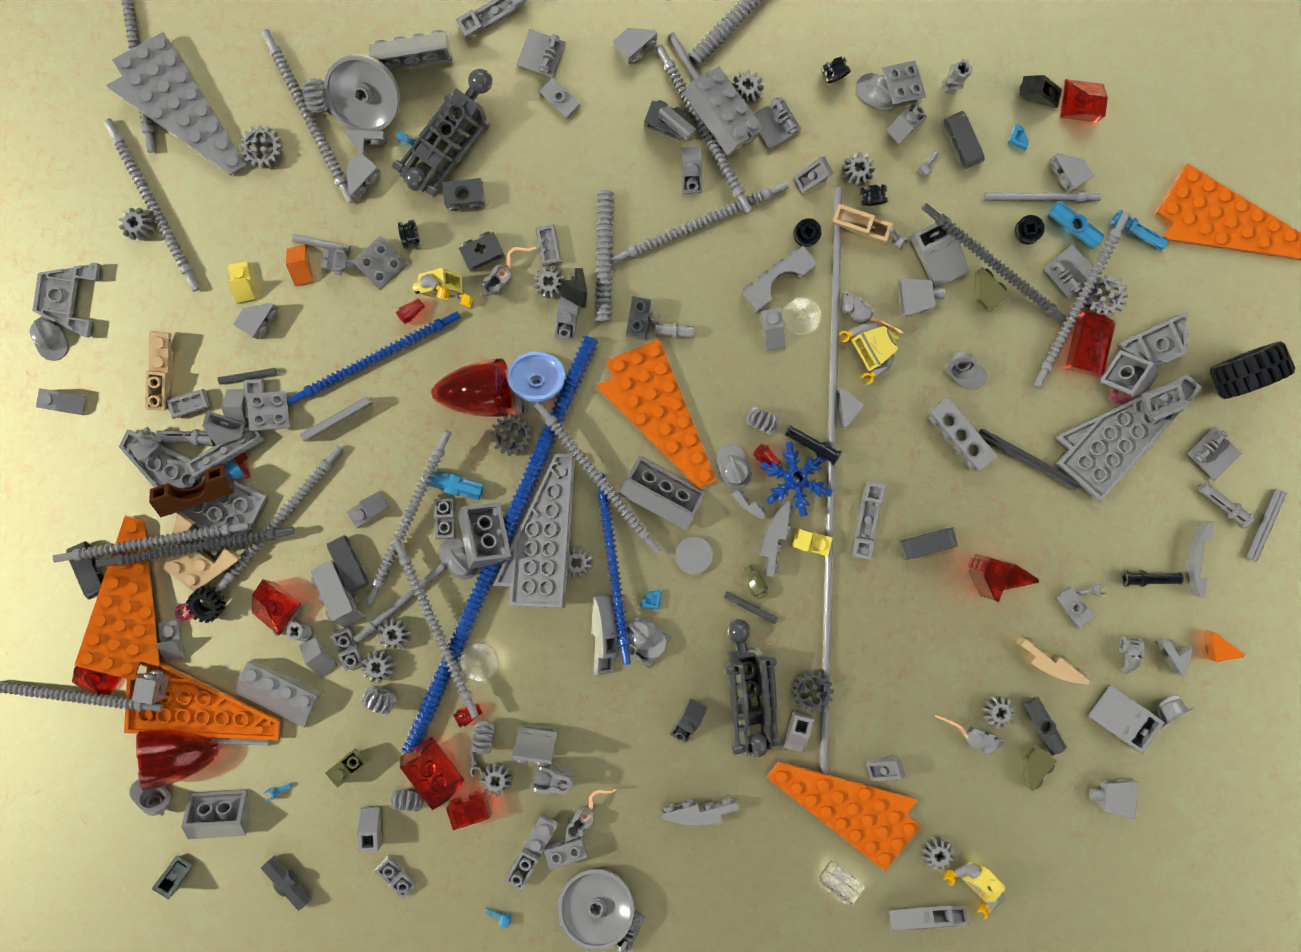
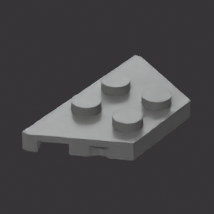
M1183 312L1121 341L1118 345L1127 353L1154 363L1156 368L1187 354L1188 344L1186 339L1188 337V329H1186V318H1188V312Z

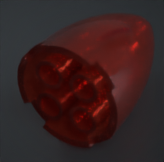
M497 358L463 366L444 376L434 385L431 390L432 398L446 408L468 415L482 417L508 416L507 408H511L512 397L510 396L512 391L507 382V373H505V370L508 369L507 364L503 358Z
M146 730L139 731V734L136 736V757L138 759L139 771H141L138 772L142 790L159 788L186 779L204 769L215 760V756H218V745L214 744L213 740L190 732Z

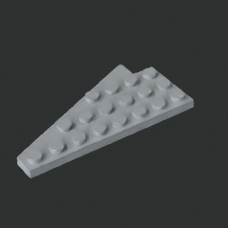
M164 32L112 59L122 77L107 84L106 86L109 90L228 175L232 176L247 167Z
M1189 375L1176 379L1181 382L1184 399L1188 402L1202 388ZM1142 396L1057 435L1055 439L1068 450L1056 465L1075 479L1095 499L1102 502L1179 413L1168 415L1162 420H1154L1146 415Z
M126 430L119 448L153 487L169 483L178 488H192L201 484L205 479V476L198 480L193 478L185 464L192 459L163 445H160L149 456L138 461L128 447L130 442L137 439L135 436L137 433L132 430ZM234 480V493L176 513L182 512L196 522L191 529L192 531L194 529L199 531L200 528L205 530V527L210 529L211 526L216 528L217 525L221 527L222 524L226 523L233 525L249 522L250 530L232 532L228 536H239V534L244 535L245 533L249 535L268 496ZM239 543L237 547L243 548L244 544L240 545ZM216 547L215 550L210 548L209 551L214 556H218L221 549Z
M572 454L554 455L510 547L511 558L504 560L493 586L510 587L508 606L565 608L575 456L573 457Z

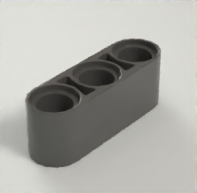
M960 111L944 118V126L962 166L968 169L984 162V153L966 113Z
M954 527L900 541L905 560L958 547Z
M343 535L328 542L327 548L348 591L353 593L369 585L368 578L348 537Z
M84 541L66 549V553L72 552L74 549H88L91 545ZM93 556L92 559L88 557V559L85 560L83 558L81 561L69 560L84 596L89 600L97 597L104 578L101 567H96L97 558Z

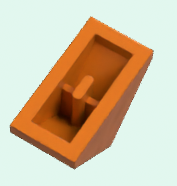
M301 245L287 248L286 266L294 285L300 286L314 283L307 246Z
M1208 630L1204 632L1208 660L1221 662L1243 658L1246 655L1215 632Z

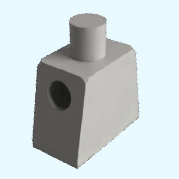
M900 279L898 281L902 317L931 310L935 307V300L945 298L944 288L933 289L932 280Z
M1132 778L1101 780L1100 789H1090L1089 798L1093 801H1099V808L1106 812L1135 819L1138 782Z

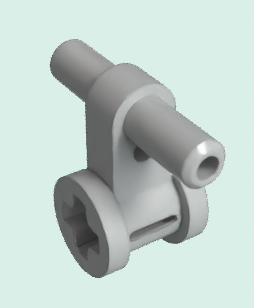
M296 603L288 613H285L280 618L281 621L272 630V633L278 636L287 627L286 633L290 640L307 641L312 634L310 626L299 624L294 619L296 614L302 609V606Z
M1126 636L1121 637L1119 651L1125 654V666L1122 668L1124 674L1136 670L1144 659L1142 655L1145 646L1143 639L1137 638L1133 640Z

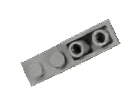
M784 501L772 516L764 533L759 555L767 557L765 576L774 577V573H778L779 562L776 561V556L781 551V543L778 540H786L787 536H790L791 524H788L789 517L793 515V505H790L791 501Z
M611 595L593 597L591 634L596 636L594 674L596 675L614 673V659L619 657V636H617L619 631L616 630L618 625H616L617 620L615 619L617 615L614 614L615 609L613 608L614 603L612 602Z
M726 797L719 803L707 802L700 808L697 800L689 799L683 801L681 805L675 806L670 804L664 806V809L660 811L661 818L682 825L703 826L722 823V814L737 811L739 807L736 798Z
M541 814L505 880L507 884L522 891L558 826L557 821Z
M966 905L889 911L891 931L969 926Z

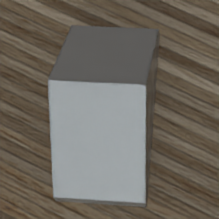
M227 389L221 406L224 416L245 423L244 427H248V419L245 418L244 389Z
M838 389L837 396L841 428H845L850 425L865 405L845 389Z
M207 410L202 426L214 443L218 445L241 439L245 423Z
M316 634L299 645L305 664L320 677L338 666Z

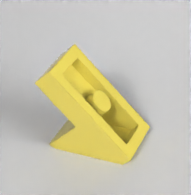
M249 262L228 265L231 281H228V286L236 303L256 300Z
M796 528L791 546L806 552L810 551L828 556L833 537Z

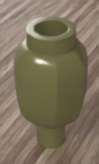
M752 565L745 567L744 569L747 573L746 583L751 594L757 597L758 600L767 596L768 586L762 575L754 572Z

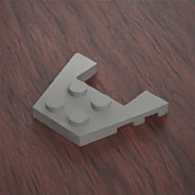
M90 263V265H79L68 269L38 273L32 311L83 337L90 338L92 321L73 318L78 279L98 281L101 264Z

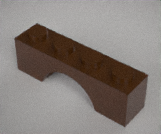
M223 464L205 470V479L195 487L178 488L166 483L151 488L149 503L161 518L234 493V479Z

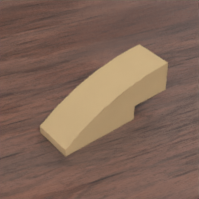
M838 204L832 223L846 230L885 245L891 233L889 229L893 227V223L875 218V215Z

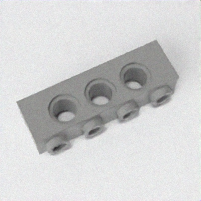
M949 397L941 400L927 412L930 416L928 420L933 426L940 428L942 437L946 441L950 440L954 445L952 447L959 456L962 455L965 458V464L970 470L981 471L998 457ZM946 416H949L952 419V424L950 426H947L944 423V419ZM959 430L964 433L962 441L957 439V432ZM971 445L975 446L977 450L974 456L969 453Z

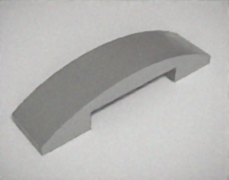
M491 0L474 12L473 10L468 11L457 18L456 21L465 37H468L501 21L522 6L527 0Z
M866 482L857 518L852 557L872 559L875 544L874 537L880 506L883 503L885 484Z
M1203 520L1195 530L1190 541L1186 571L1193 596L1205 598L1207 579L1201 578L1200 573L1205 540H1213L1215 521Z

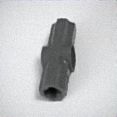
M1036 696L1028 699L1023 705L1050 754L1062 753L1067 747L1056 729L1055 722L1051 720L1040 698ZM1048 722L1047 729L1042 730V724Z
M275 855L261 867L262 871L273 882L275 891L279 895L285 896L298 911L311 901L312 897L299 884L298 876L293 871L287 870Z

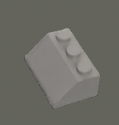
M500 502L463 506L458 513L468 568L485 567L511 558Z
M247 790L189 793L181 826L187 839L246 836L249 821Z

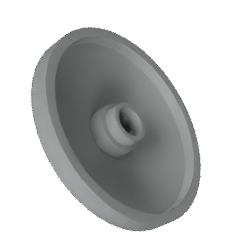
M350 54L337 60L329 68L325 76L324 96L326 103L334 117L345 127L351 130L381 131L395 119L400 107L399 87L393 74L379 60L364 54Z
M588 869L575 875L564 886L558 901V917L566 935L579 946L592 950L606 949L621 941L630 930L635 916V902L629 886L617 874L605 869Z

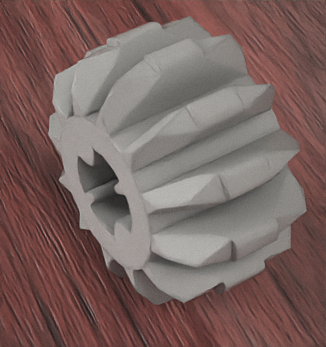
M747 70L746 75L740 71L739 77L734 76L733 80L735 83H732L740 96L745 99L746 104H748L749 99L754 103L756 97H761L762 93L760 91L764 89V85L760 84L763 79L756 78L757 72L750 75V70ZM745 84H749L750 90L746 89Z
M316 78L306 80L303 83L302 91L307 109L316 113L326 111L328 105L324 96V81Z
M859 152L857 157L852 153L850 159H845L846 165L842 166V170L847 171L843 174L844 178L850 177L848 183L855 180V185L858 186L860 181L866 184L867 179H872L873 175L871 173L875 171V168L871 167L874 160H867L869 154H866L863 158L862 152ZM858 166L861 167L859 172L855 170Z
M139 207L136 210L129 208V213L123 212L124 218H118L119 221L123 222L118 227L124 230L123 235L129 236L131 240H136V238L143 240L144 235L150 236L148 230H154L150 226L154 222L153 219L149 218L150 214L146 211L143 212V209Z
M544 266V273L537 270L540 277H533V280L538 282L533 284V287L539 288L537 290L538 295L544 292L543 297L547 299L548 293H550L551 298L554 299L555 291L558 295H561V291L558 288H561L562 283L560 282L565 280V277H559L562 272L560 270L555 272L554 266H551L550 272ZM546 279H548V280L553 279V281H552L553 285H552V286H550V285L545 286V284H546L545 280H546Z
M752 407L747 415L746 423L765 433L773 434L778 427L779 418L757 407Z
M573 546V554L569 551V569L567 574L572 571L571 578H575L576 573H578L579 578H582L581 571L586 575L589 574L585 567L593 568L592 564L587 563L592 561L593 557L586 558L585 556L589 554V550L582 554V546L579 547L578 552H576V548ZM580 558L582 566H573L572 563L574 561L572 559Z
M391 618L390 622L388 620L384 621L385 626L380 625L378 627L382 632L378 633L377 637H383L379 643L383 644L386 642L385 649H388L390 646L393 651L397 650V646L402 649L404 647L403 642H409V639L405 636L410 635L411 632L404 630L408 628V624L401 626L403 623L402 619L398 620L396 624V619ZM393 630L396 631L395 634L397 636L395 638H392V633H390Z
M375 650L373 654L368 653L366 655L368 659L362 660V663L367 666L361 667V670H367L364 677L366 678L370 675V682H374L376 679L378 683H381L382 678L388 680V674H393L394 671L389 667H393L395 663H389V660L392 658L391 655L385 658L386 651H382L379 655L378 650ZM380 663L381 667L378 670H376V664Z
M370 686L364 692L361 700L364 707H367L368 710L388 715L394 708L396 698L394 694L384 688Z
M1000 695L997 699L995 696H992V702L985 701L988 707L982 708L983 711L987 712L983 715V718L988 719L987 724L990 726L994 724V727L999 729L1000 725L1003 728H1007L1006 722L1012 724L1013 721L1010 718L1016 717V714L1011 712L1015 709V706L1010 705L1011 700L1008 698L1004 699ZM1000 708L1002 711H1000V715L998 716L997 713L999 712L998 709Z
M478 721L475 724L471 745L473 752L477 754H489L491 752L495 734L494 723Z
M494 763L493 769L487 765L486 771H482L481 776L484 778L480 779V783L485 784L482 788L483 791L489 789L488 795L495 791V795L498 797L500 791L506 794V788H511L512 784L508 781H511L513 776L508 775L510 769L503 770L504 764H501L500 768H498L497 763ZM494 776L495 778H500L499 783H497V781L496 783L493 782Z
M394 790L390 798V807L395 810L418 812L423 805V794L417 791Z
M932 837L931 844L926 841L925 844L928 847L922 848V852L925 853L922 855V859L926 861V866H932L934 871L938 867L941 871H944L945 865L951 867L949 861L955 860L954 856H952L955 851L953 848H950V842H944V839L941 837L938 842L936 838Z

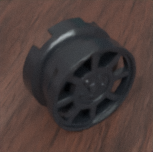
M842 56L835 58L832 62H827L820 68L822 74L826 76L825 81L827 84L836 82L851 72L849 66L846 65L847 60L845 56L843 58Z
M882 184L881 187L869 185L865 190L864 187L860 188V195L864 199L861 201V205L873 206L887 203L888 198L885 197L887 185Z
M1027 215L1016 224L1014 234L1020 243L1030 245L1042 237L1045 226L1042 219L1038 216Z
M811 218L801 220L793 231L795 242L804 247L815 245L822 235L820 224Z
M414 219L408 220V223H404V225L402 222H398V230L403 248L408 249V244L409 246L414 245V247L420 246V238Z

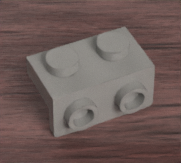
M1178 380L1141 394L1145 413L1154 420H1162L1168 415L1182 412L1190 407V402L1184 399L1182 385Z

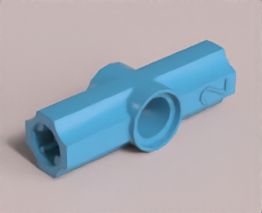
M1060 200L1048 213L1050 217L1065 227L1068 234L1075 235L1092 249H1095L1104 239L1105 235L1088 223L1085 216L1077 214ZM1073 221L1079 223V229L1074 227Z
M439 471L433 472L434 477L430 478L432 482H428L430 487L442 489L443 492L456 496L462 495L475 500H480L484 485L481 483L466 480L462 476Z

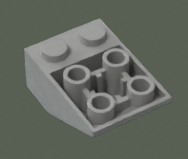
M936 223L914 233L910 237L935 289L970 272L959 239L955 240V236L952 237L951 233H947V229L943 230V226L939 227Z
M1109 685L1088 714V717L1141 754L1144 753L1165 723L1111 685Z
M520 724L512 758L516 759L519 763L533 761L536 762V765L540 766L551 764L555 754L558 729Z

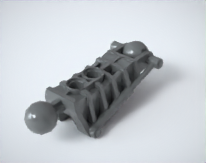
M478 68L470 73L468 78L470 87L465 94L455 88L453 95L446 94L444 97L445 102L421 131L419 138L402 160L393 162L392 168L401 173L400 176L404 179L405 185L410 190L426 191L432 197H436L439 193L437 187L453 166L458 164L482 131L488 130L490 127V123L486 121L483 107L475 102L479 94L488 92L492 87L493 79L488 70ZM459 109H462V116L456 119V113ZM450 125L451 133L445 135L444 130ZM445 140L449 144L442 152L437 148ZM412 155V157L410 158V160L408 161V163H407L406 166H405L404 164H405L406 161L409 159V157ZM419 159L432 167L428 174H426L423 168L415 166ZM450 161V164L446 167L445 170H443L446 164ZM440 172V177L432 185L431 182L433 181L437 173Z
M737 619L732 621L727 627V635L735 643L736 650L726 652L730 666L725 668V673L728 675L731 716L733 717L735 745H732L731 752L734 755L744 752L745 755L752 757H762L768 750L772 749V746L782 745L783 742L777 732V697L774 669L777 659L769 657L758 648H747L746 641L751 636V628L746 621ZM747 665L748 671L744 674L743 666ZM747 684H750V685H751V689H750V691L747 693V692H746V685H747ZM757 696L758 706L752 707L751 698ZM761 723L762 734L753 733L748 736L747 730H749V726ZM771 725L773 730V737H771L769 726ZM739 731H740V737H741V743H742V745L740 744Z

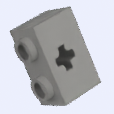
M151 670V672L137 677L132 701L152 705L165 699L170 675H165L160 670Z
M582 836L569 842L563 839L547 844L544 853L551 870L587 858L588 850Z

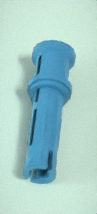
M1122 209L1115 213L1111 220V225H1117L1124 212ZM1129 217L1123 228L1126 234L1132 233L1160 251L1168 244L1167 239L1138 223L1137 218Z

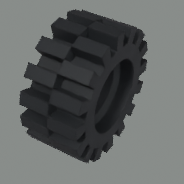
M203 585L197 588L186 601V604H189L186 607L187 610H191L189 615L194 614L193 619L199 618L201 623L204 620L205 623L213 622L225 610L226 601H223L225 597L224 595L220 597L222 592L220 590L216 592L215 587L210 589V585L206 587ZM200 599L207 600L211 604L212 609L205 608L201 604Z

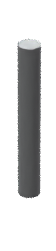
M276 368L222 376L218 377V383L221 385L275 376L277 371Z
M728 591L724 595L725 599L773 624L778 619L775 615Z

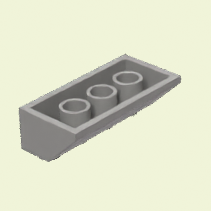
M436 30L427 35L418 33L409 38L396 37L392 41L378 40L369 46V56L379 60L390 71L452 60L449 37L446 31L443 32L442 30Z
M639 456L618 494L686 530L693 520L706 492Z
M253 659L247 662L238 680L236 694L305 728L322 692Z

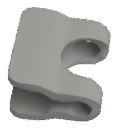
M553 761L551 764H547V766L538 765L532 791L542 794L553 792L565 795L571 791L574 773L568 768L558 766Z

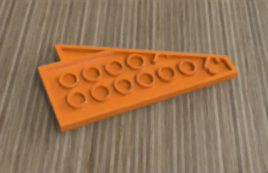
M1190 164L1184 166L1156 212L1158 216L1171 223L1163 237L1168 241L1301 260V232Z
M658 339L606 360L613 379L598 384V389L698 488L717 481L660 340Z
M125 515L116 542L121 544L122 541L127 543L128 540L132 542L133 539L138 541L139 538L142 540L145 537L147 538L145 521ZM116 552L115 555H111V558L116 557L118 553ZM149 559L147 562L142 560L141 563L137 561L135 564L131 562L130 565L126 563L124 566L111 565L107 567L74 666L135 680L141 662L160 666L159 650L156 647L158 637Z
M161 661L160 666L147 663L146 673L151 672V670L163 671V674L170 675L166 698L156 702L163 704V711L125 709L124 733L280 740V719ZM136 678L135 680L127 679L126 698L132 699Z
M780 761L767 774L769 780L884 871L887 870L921 827L907 815L917 803L914 797Z

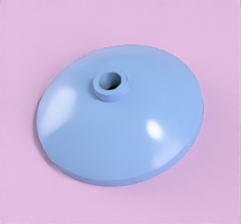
M528 352L520 355L510 364L507 371V382L511 391L519 398L532 402L545 401L560 392L565 382V371L561 362L554 356L544 352Z

